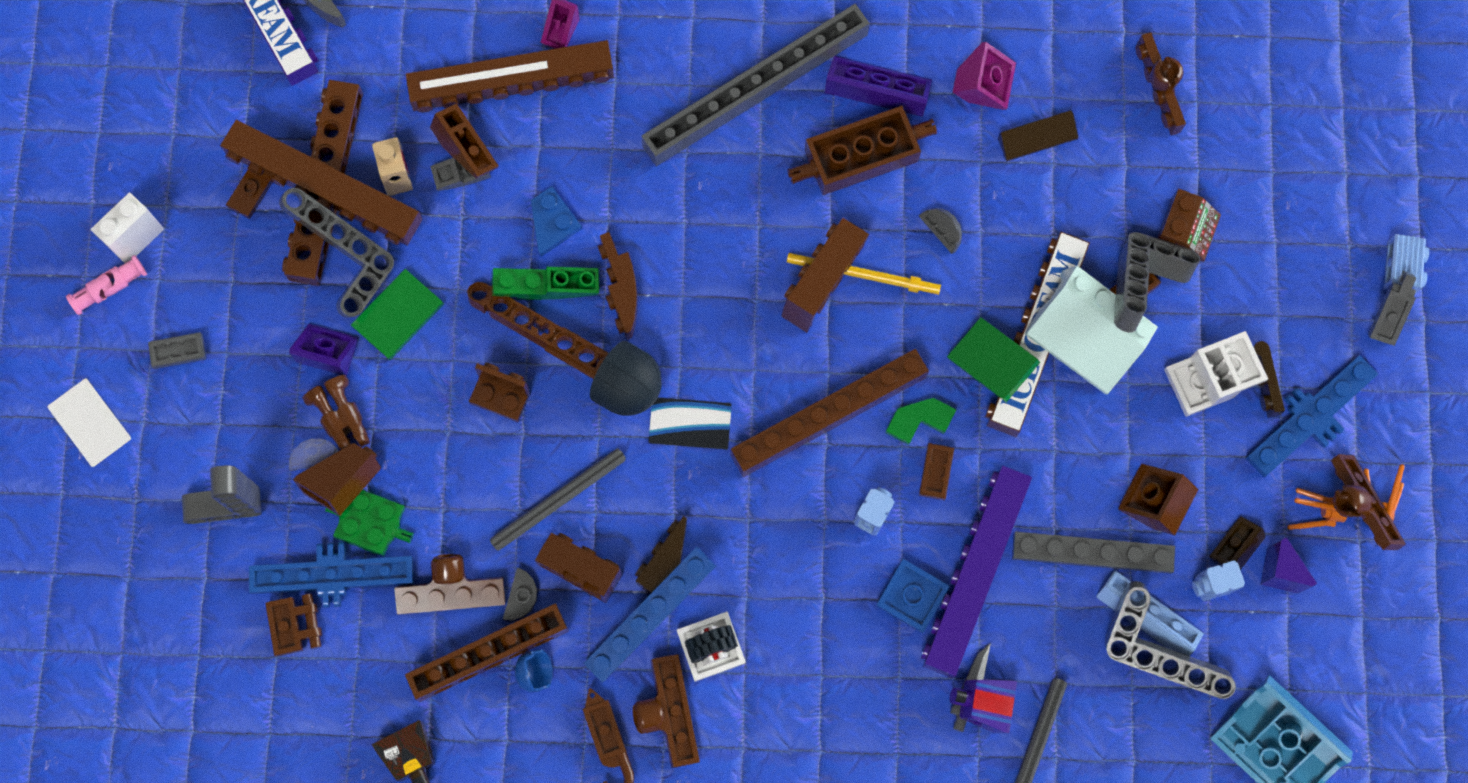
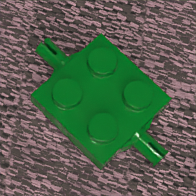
M362 490L339 516V523L333 536L338 540L384 557L389 545L395 538L410 544L414 533L400 528V520L405 511L404 505ZM325 508V512H329V513H332V514H334V515H337L336 513L332 512L331 510Z

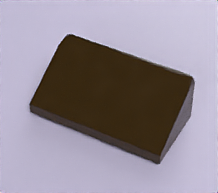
M1240 516L1210 554V559L1218 565L1235 560L1238 562L1241 570L1265 539L1266 535L1263 528Z

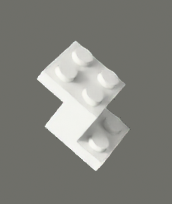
M1246 331L1201 348L1190 358L1164 369L1186 417L1233 399L1241 391L1268 380Z

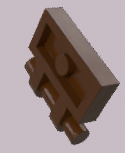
M312 594L302 595L303 606L298 607L295 606L293 597L265 603L274 656L278 657L303 651L302 640L309 639L311 649L322 647L320 640L322 630L321 627H318L316 617L318 607L317 604H314ZM305 615L307 629L300 631L298 616Z

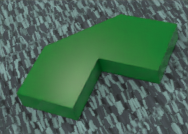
M935 398L898 408L885 433L908 445L920 422L944 434L956 409Z

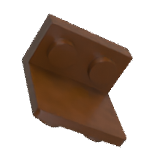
M487 362L484 365L477 363L475 370L479 379L469 399V403L519 422L530 397L527 383L523 381L524 377L513 372H509V375L499 372L497 366Z

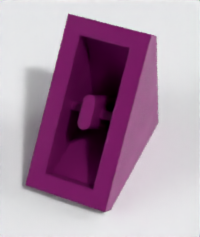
M551 0L540 43L555 49L567 47L580 20L576 4L566 0Z

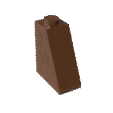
M352 443L296 475L293 480L303 494L340 516L378 473L381 467L376 460L377 455L367 446L361 448Z

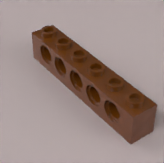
M555 603L405 674V677L415 699L422 702L568 633L569 630Z

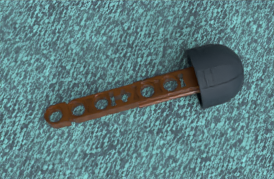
M476 282L469 286L467 295L472 307L484 314L487 311L494 320L536 343L549 354L592 378L590 399L615 414L632 416L644 412L657 400L662 386L661 372L656 361L647 352L628 341H621L608 353L510 297L492 296V287L486 283ZM477 291H483L487 294L481 300L474 299L472 295ZM499 303H504L508 306L503 312H497L493 309ZM524 315L529 318V321L526 324H517L515 319L518 316ZM545 330H548V334L543 333L542 335H539V331L544 332ZM567 340L572 343V346L569 349L563 350L558 347V343ZM584 353H590L594 356L590 362H583L579 357Z

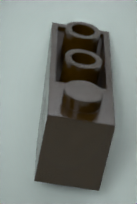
M684 516L680 521L674 520L667 530V533L670 534L664 543L659 541L651 552L653 555L648 565L644 562L635 573V576L638 577L636 585L649 594L681 563L687 527V518Z

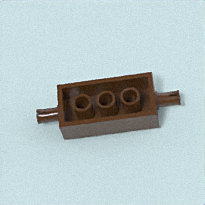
M903 106L806 139L804 150L808 163L788 168V176L791 178L792 185L814 177L818 182L822 195H826L917 163L921 154L917 140L936 135L937 129L935 125L932 126L934 124L933 119L911 126Z

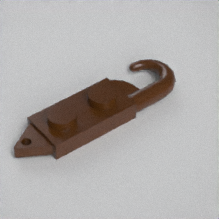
M589 688L586 706L582 710L599 759L606 767L615 768L620 766L624 783H634V772L609 700H604L593 689ZM591 693L595 694L594 698L590 697Z

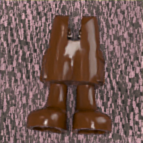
M346 375L334 377L324 383V386L338 407L337 411L332 409L322 386L311 389L302 397L305 405H314L322 413L323 416L320 423L330 438L334 439L340 450L351 444L350 438L347 437V434L353 432V437L361 447L370 443L362 423V415L356 403L348 402L345 396V388L349 385V379Z

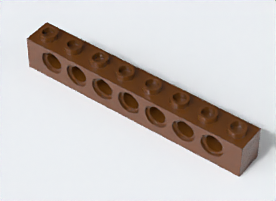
M335 80L328 81V86L323 89L321 96L323 103L322 112L319 111L316 117L317 133L316 136H312L310 143L312 158L344 174L346 173L363 98V92L359 84ZM344 107L342 112L338 114L333 113L335 108ZM333 130L339 131L335 137H327L329 132ZM327 154H332V155H333V157H332V159H331L330 161H327V162H323V161H322V158H323L325 155H327ZM333 208L330 209V211L334 214L337 213V210ZM316 210L309 211V220L315 224L320 223V213ZM293 218L294 223H296L294 233L291 232L289 234L288 247L290 250L288 257H285L283 260L282 271L291 282L320 286L329 243L315 233L306 235L305 231L307 228ZM311 251L307 259H299L302 252Z

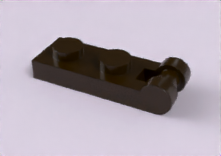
M1259 341L1253 347L1268 377L1266 382L1257 385L1260 386L1262 393L1260 403L1262 410L1266 411L1268 418L1277 417L1285 411L1270 347L1266 342Z

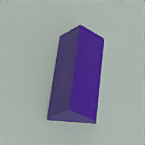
M834 56L827 75L824 93L888 109L903 106L905 113L923 117L932 80Z

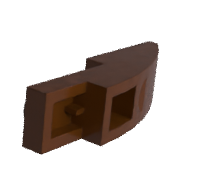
M610 232L600 235L601 244L597 245L602 260H608L610 267L606 271L610 282H616L608 286L609 295L605 297L610 310L615 309L618 318L614 320L619 334L624 333L626 339L629 340L633 336L637 318L636 280L629 253L626 252L618 255Z

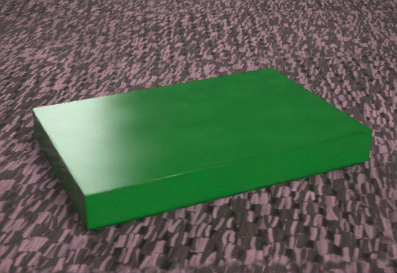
M404 269L351 326L390 361L437 313L444 303L410 272Z
M981 317L947 356L952 363L1004 402H1007L1041 363L1035 356Z

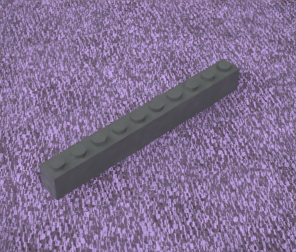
M856 4L850 6L641 136L642 147L655 166L660 165L866 37L870 23Z

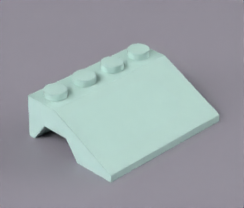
M1074 266L1062 271L1060 274L1061 283L1052 298L1039 309L1025 335L1106 395L1144 351L1158 327L1143 316L1136 331L1128 333L1118 329L1114 324L1116 295L1080 267Z

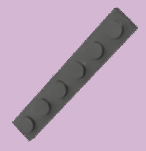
M1014 532L1012 560L1172 574L1174 573L1175 546Z

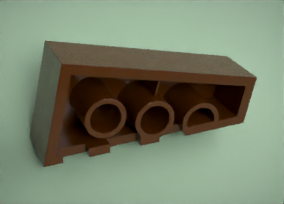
M842 218L838 225L833 223L826 234V237H828L824 245L819 243L813 252L812 257L815 259L811 265L806 263L798 274V277L801 278L797 285L791 284L786 291L784 297L787 300L781 317L807 333L812 326L816 313L820 314L830 297V292L833 293L844 276L843 273L849 270L864 247L869 234L845 218Z

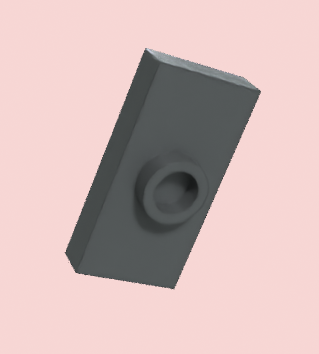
M201 332L148 342L151 367L153 369L206 360L203 334Z

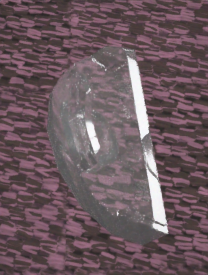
M321 438L306 440L293 450L289 459V470L295 471L312 467L339 450L331 442Z

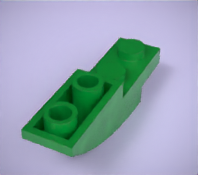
M546 267L545 270L493 268L491 271L492 296L516 297V300H547L599 294L598 268Z

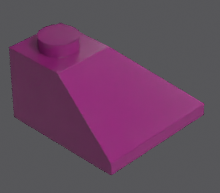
M982 42L957 69L953 93L968 103L1006 110L1008 108L1016 62L989 43Z

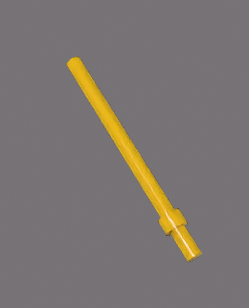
M788 253L787 263L804 266L806 263L811 265L815 258ZM851 266L847 272L843 273V275L908 288V291L915 293L923 291L939 295L941 289L940 284L921 281L919 277L911 276V278L855 266Z

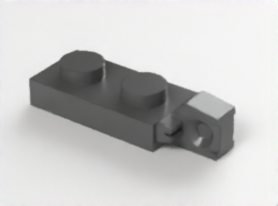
M1402 271L1397 283L1392 282L1390 288H1388L1368 333L1370 338L1395 346L1416 299L1414 297L1416 290L1412 289L1416 277L1412 273Z

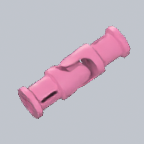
M133 255L127 263L120 267L115 266L98 278L86 283L85 288L73 295H66V298L77 315H80L85 308L95 302L99 304L107 299V297L126 288L128 283L141 275L146 276L147 272L137 256ZM111 278L115 279L114 283L110 280Z

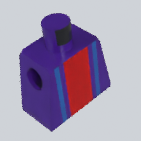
M966 680L964 689L954 687L951 690L949 700L951 704L961 706L959 716L962 720L993 733H1009L1017 681Z

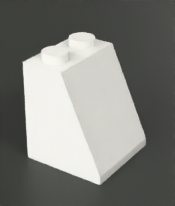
M129 192L90 230L124 263H127L133 255L137 256L152 242L164 228L150 211Z

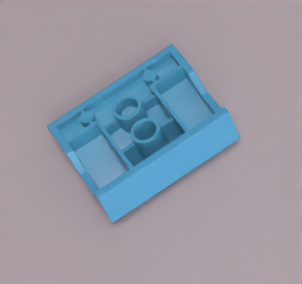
M1270 675L1250 693L1210 738L1257 783H1325L1339 768L1347 765L1352 760L1353 753Z

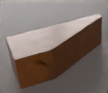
M457 103L435 113L430 129L442 147L477 179L499 167Z

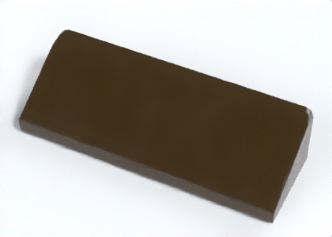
M1072 110L1003 131L999 134L998 141L1007 162L1077 140L1079 137Z

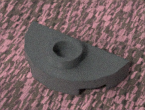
M933 208L918 215L951 254L957 251L961 244L962 232L960 224L953 214L945 209Z
M518 567L505 609L504 621H516L523 618L533 610L537 602L538 590L533 578L526 571Z

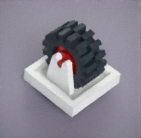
M728 611L677 629L694 682L746 664Z

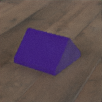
M308 324L291 346L289 354L297 363L347 376L359 338Z
M1287 537L1267 548L1260 585L1298 594L1317 584Z

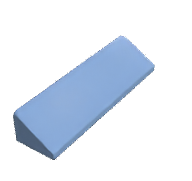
M1114 570L1098 593L1097 598L1116 611L1123 591L1131 581ZM1134 591L1131 593L1130 599L1140 601L1144 597V592ZM1150 596V605L1140 629L1166 648L1190 656L1195 651L1204 633ZM1129 615L1124 616V618L1129 620L1131 623H1134V617Z

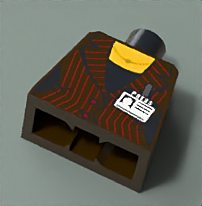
M418 720L372 744L374 750L396 781L402 782L410 778L411 783H430L425 770L435 765L426 728L422 721Z

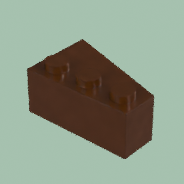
M559 532L558 536L550 533L535 559L536 564L607 603L622 577L620 566L609 559L604 560L596 556L597 553L586 546L581 548L572 543L573 539Z

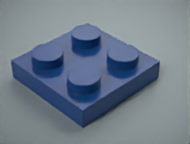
M903 559L876 607L923 634L950 586Z

